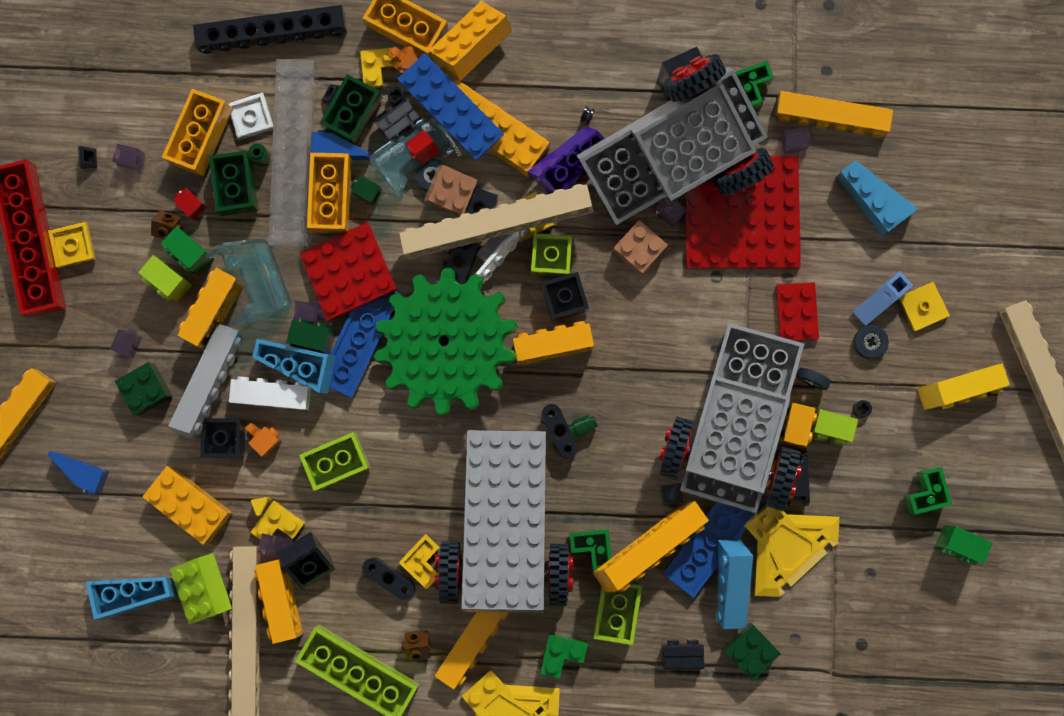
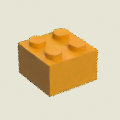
M790 403L778 443L798 448L807 447V444L811 443L813 433L810 432L811 426L815 424L817 419L816 408Z

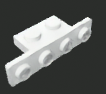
M529 229L491 238L476 255L485 263L476 274L482 276L483 283L492 276V272L496 267L504 262L507 254L515 249L517 242L527 235Z

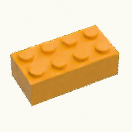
M373 0L363 16L366 27L404 47L411 46L425 53L430 59H432L429 50L448 30L446 20L408 0Z
M480 1L429 52L434 63L439 68L461 81L512 32V29L505 14Z
M191 89L161 158L171 165L204 177L210 163L209 156L214 154L233 108L225 100Z
M310 153L307 229L310 232L344 233L349 230L352 159L349 154Z
M218 268L209 273L206 286L200 289L197 295L198 300L195 304L191 305L186 321H183L178 328L179 337L203 349H206L217 324H223L245 285L237 278Z
M585 321L573 323V327L566 328V325L554 327L553 331L547 332V329H540L535 331L533 335H528V333L517 334L516 338H513L518 365L593 350L594 342L590 323L585 324Z
M166 466L143 495L145 500L203 545L209 544L233 514L174 466Z
M279 559L255 565L254 577L256 581H259L260 585L258 595L260 600H263L265 607L262 611L264 619L268 620L269 628H267V635L269 640L272 639V643L275 644L299 637L303 634L291 577L282 568Z

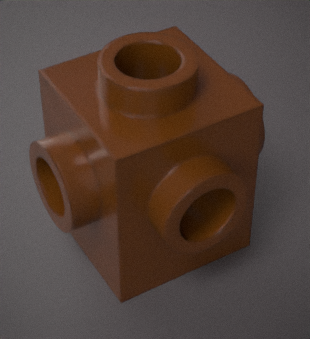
M159 211L151 220V236L164 240L176 226L183 230L181 217Z
M428 630L404 633L401 649L402 653H406L407 661L431 658Z

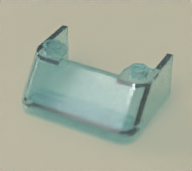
M432 116L422 118L414 126L405 130L398 138L391 140L370 157L375 168L399 199L403 197L399 190L406 186V176L421 164L418 160L414 161L408 154L410 149L406 145L407 142L424 130L434 141L440 151L436 154L437 157L445 158L452 151L458 156L462 155L448 131Z
M253 239L226 242L206 254L207 259L222 257L225 265L231 270L239 269L251 303L243 308L244 315L231 322L232 326L254 323L290 308V296L272 248L266 240Z

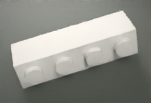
M238 376L237 380L231 379L229 402L233 404L309 411L311 388L299 382H295V385H288L287 381L284 380L268 383V379L257 378L256 381H249V377Z

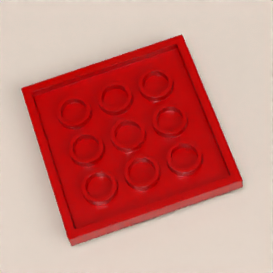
M365 222L300 253L328 322L398 291L369 222Z

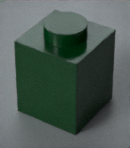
M362 175L358 179L356 178L351 185L352 194L371 206L375 204L382 192V188L378 184Z

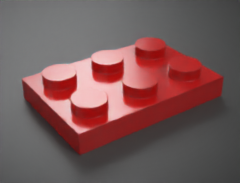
M815 282L777 284L779 337L793 341L818 340L819 328Z

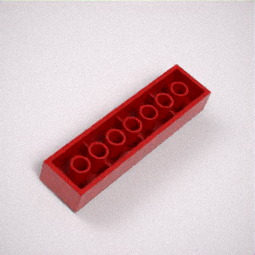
M28 159L0 165V220L20 315L32 318L65 310L66 304L59 271L55 266L48 233L50 229L36 165Z

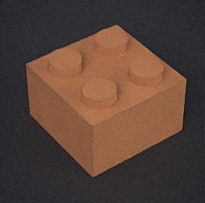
M440 165L437 167L424 201L460 216L466 210L477 180L445 165Z
M639 220L614 247L613 253L641 277L666 250L668 245Z

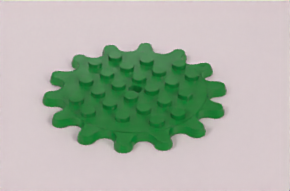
M451 268L442 270L440 280L436 284L428 283L423 275H416L412 281L414 292L410 297H403L399 293H394L390 296L389 302L395 309V316L391 320H379L376 323L377 332L384 334L388 342L384 348L375 352V361L378 363H389L393 368L392 374L386 379V387L389 390H396L401 386L407 387L410 392L407 404L411 409H418L423 401L430 399L435 403V410L439 416L448 415L450 405L454 400H461L467 409L474 410L479 405L477 392L480 388L488 387L492 391H499L502 388L503 382L496 374L497 367L503 363L512 364L516 361V353L505 347L504 339L507 335L516 332L518 328L517 322L512 319L502 320L499 317L498 311L504 305L506 298L500 292L485 297L481 293L483 278L479 274H473L464 284L456 282L455 272ZM448 336V345L441 346L439 342L441 338Z

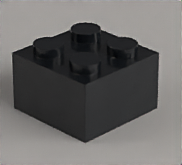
M578 272L541 282V288L552 322L589 311Z
M205 418L202 423L200 457L244 458L246 420L240 418Z
M312 532L277 552L282 568L301 590L335 570L330 554Z

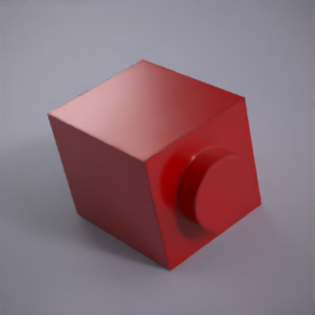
M424 130L406 143L410 149L408 152L410 157L414 161L418 160L421 165L440 152L434 141Z
M187 188L180 190L173 200L193 221L207 208Z

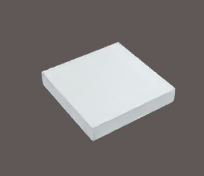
M263 93L228 103L233 108L230 116L238 140L275 129Z

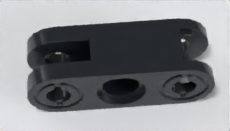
M555 404L546 405L542 411V417L559 454L566 459L574 457L578 447L561 409ZM549 411H554V412H555V416H554V417H550V416L548 415V412H549ZM557 426H562L565 429V434L562 437H558L554 433V429ZM570 446L571 452H566L564 447Z
M799 448L800 459L798 466L802 467L799 479L797 478L794 481L793 485L797 487L794 497L792 499L789 498L787 502L788 506H794L795 497L800 496L804 506H809L808 454L806 448Z
M372 557L363 563V573L397 598L407 600L414 595L416 591L414 582L381 559ZM371 564L375 565V571L371 570ZM386 573H391L394 576L393 583L389 584L385 581L384 576ZM403 586L408 588V592H403Z

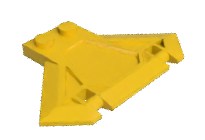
M766 505L744 526L757 540L754 596L781 597L785 593L782 587L786 583L790 587L793 586L827 554L824 548L828 544L832 547L838 544L840 517L791 515ZM822 535L824 538L818 542L817 539ZM778 575H780L781 578L778 581H775L774 579Z
M492 669L462 695L463 699L475 711V716L559 715L560 688L505 685ZM541 706L544 710L538 714L536 710Z

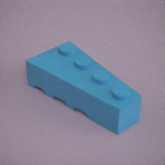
M856 160L836 176L882 236L918 210L917 207Z
M256 339L252 358L299 381V383L314 389L318 393L328 394L336 356Z
M740 539L718 540V610H716V620L723 629L746 628L753 555Z
M168 577L86 581L94 620H106L177 598L174 580Z

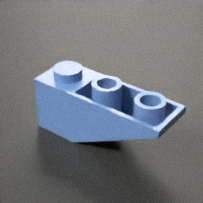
M899 271L852 313L866 326L908 291L913 284Z

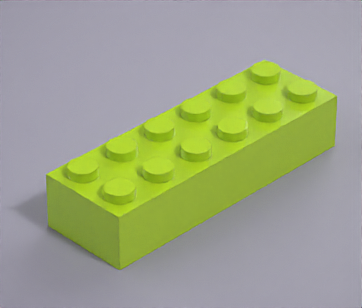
M317 625L295 660L299 665L385 716H402L419 686V683L321 625Z

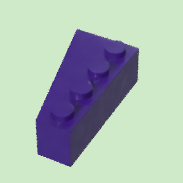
M585 126L528 170L527 173L547 194H552L558 189H571L585 172L577 155L605 138L598 130Z

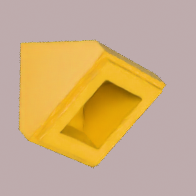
M264 497L250 500L256 515L262 516L265 513L272 498Z

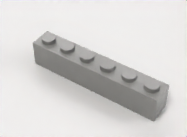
M217 324L168 425L173 433L193 440L201 433L202 423L205 417H208L210 414L211 404L218 397L219 387L226 380L227 370L234 363L237 349H240L242 346L243 338L239 330Z

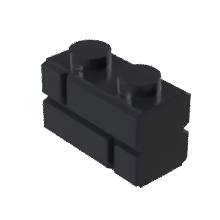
M402 97L373 120L387 139L390 140L392 138L394 140L402 134L401 131L403 129L414 126L419 116L408 100Z
M695 639L687 640V643H679V640H667V643H663V668L704 669V645Z

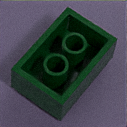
M346 74L320 121L321 127L356 146L383 99L381 92Z
M248 151L209 156L216 212L220 216L259 211L253 163L248 156Z

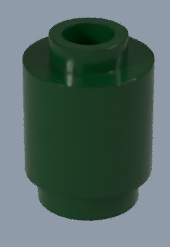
M254 144L248 150V156L256 166L263 167L270 162V153L262 144Z
M589 414L573 420L568 425L574 439H580L596 432L595 428L598 427L594 416L590 417Z

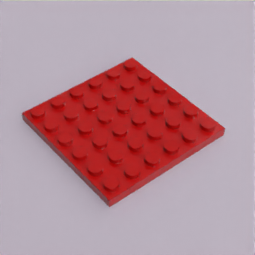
M770 156L774 164L773 170L762 181L751 184L749 188L740 193L736 191L734 194L730 193L729 195L720 194L712 178L685 193L686 269L801 268L799 156Z

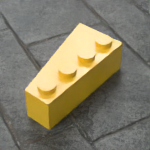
M1003 363L923 386L917 388L924 410L939 406L947 409L954 406L953 402L958 401L959 404L970 402V397L975 396V399L986 397V392L991 391V394L1002 392L1003 387L1010 384Z

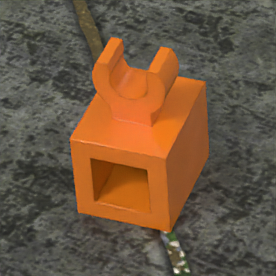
M411 46L402 48V50L396 47L390 48L387 55L397 60L394 69L400 71L399 74L402 75L424 53Z
M249 423L245 427L254 436L248 443L261 457H266L282 441L279 438L280 433L273 427H264L261 431L253 423Z

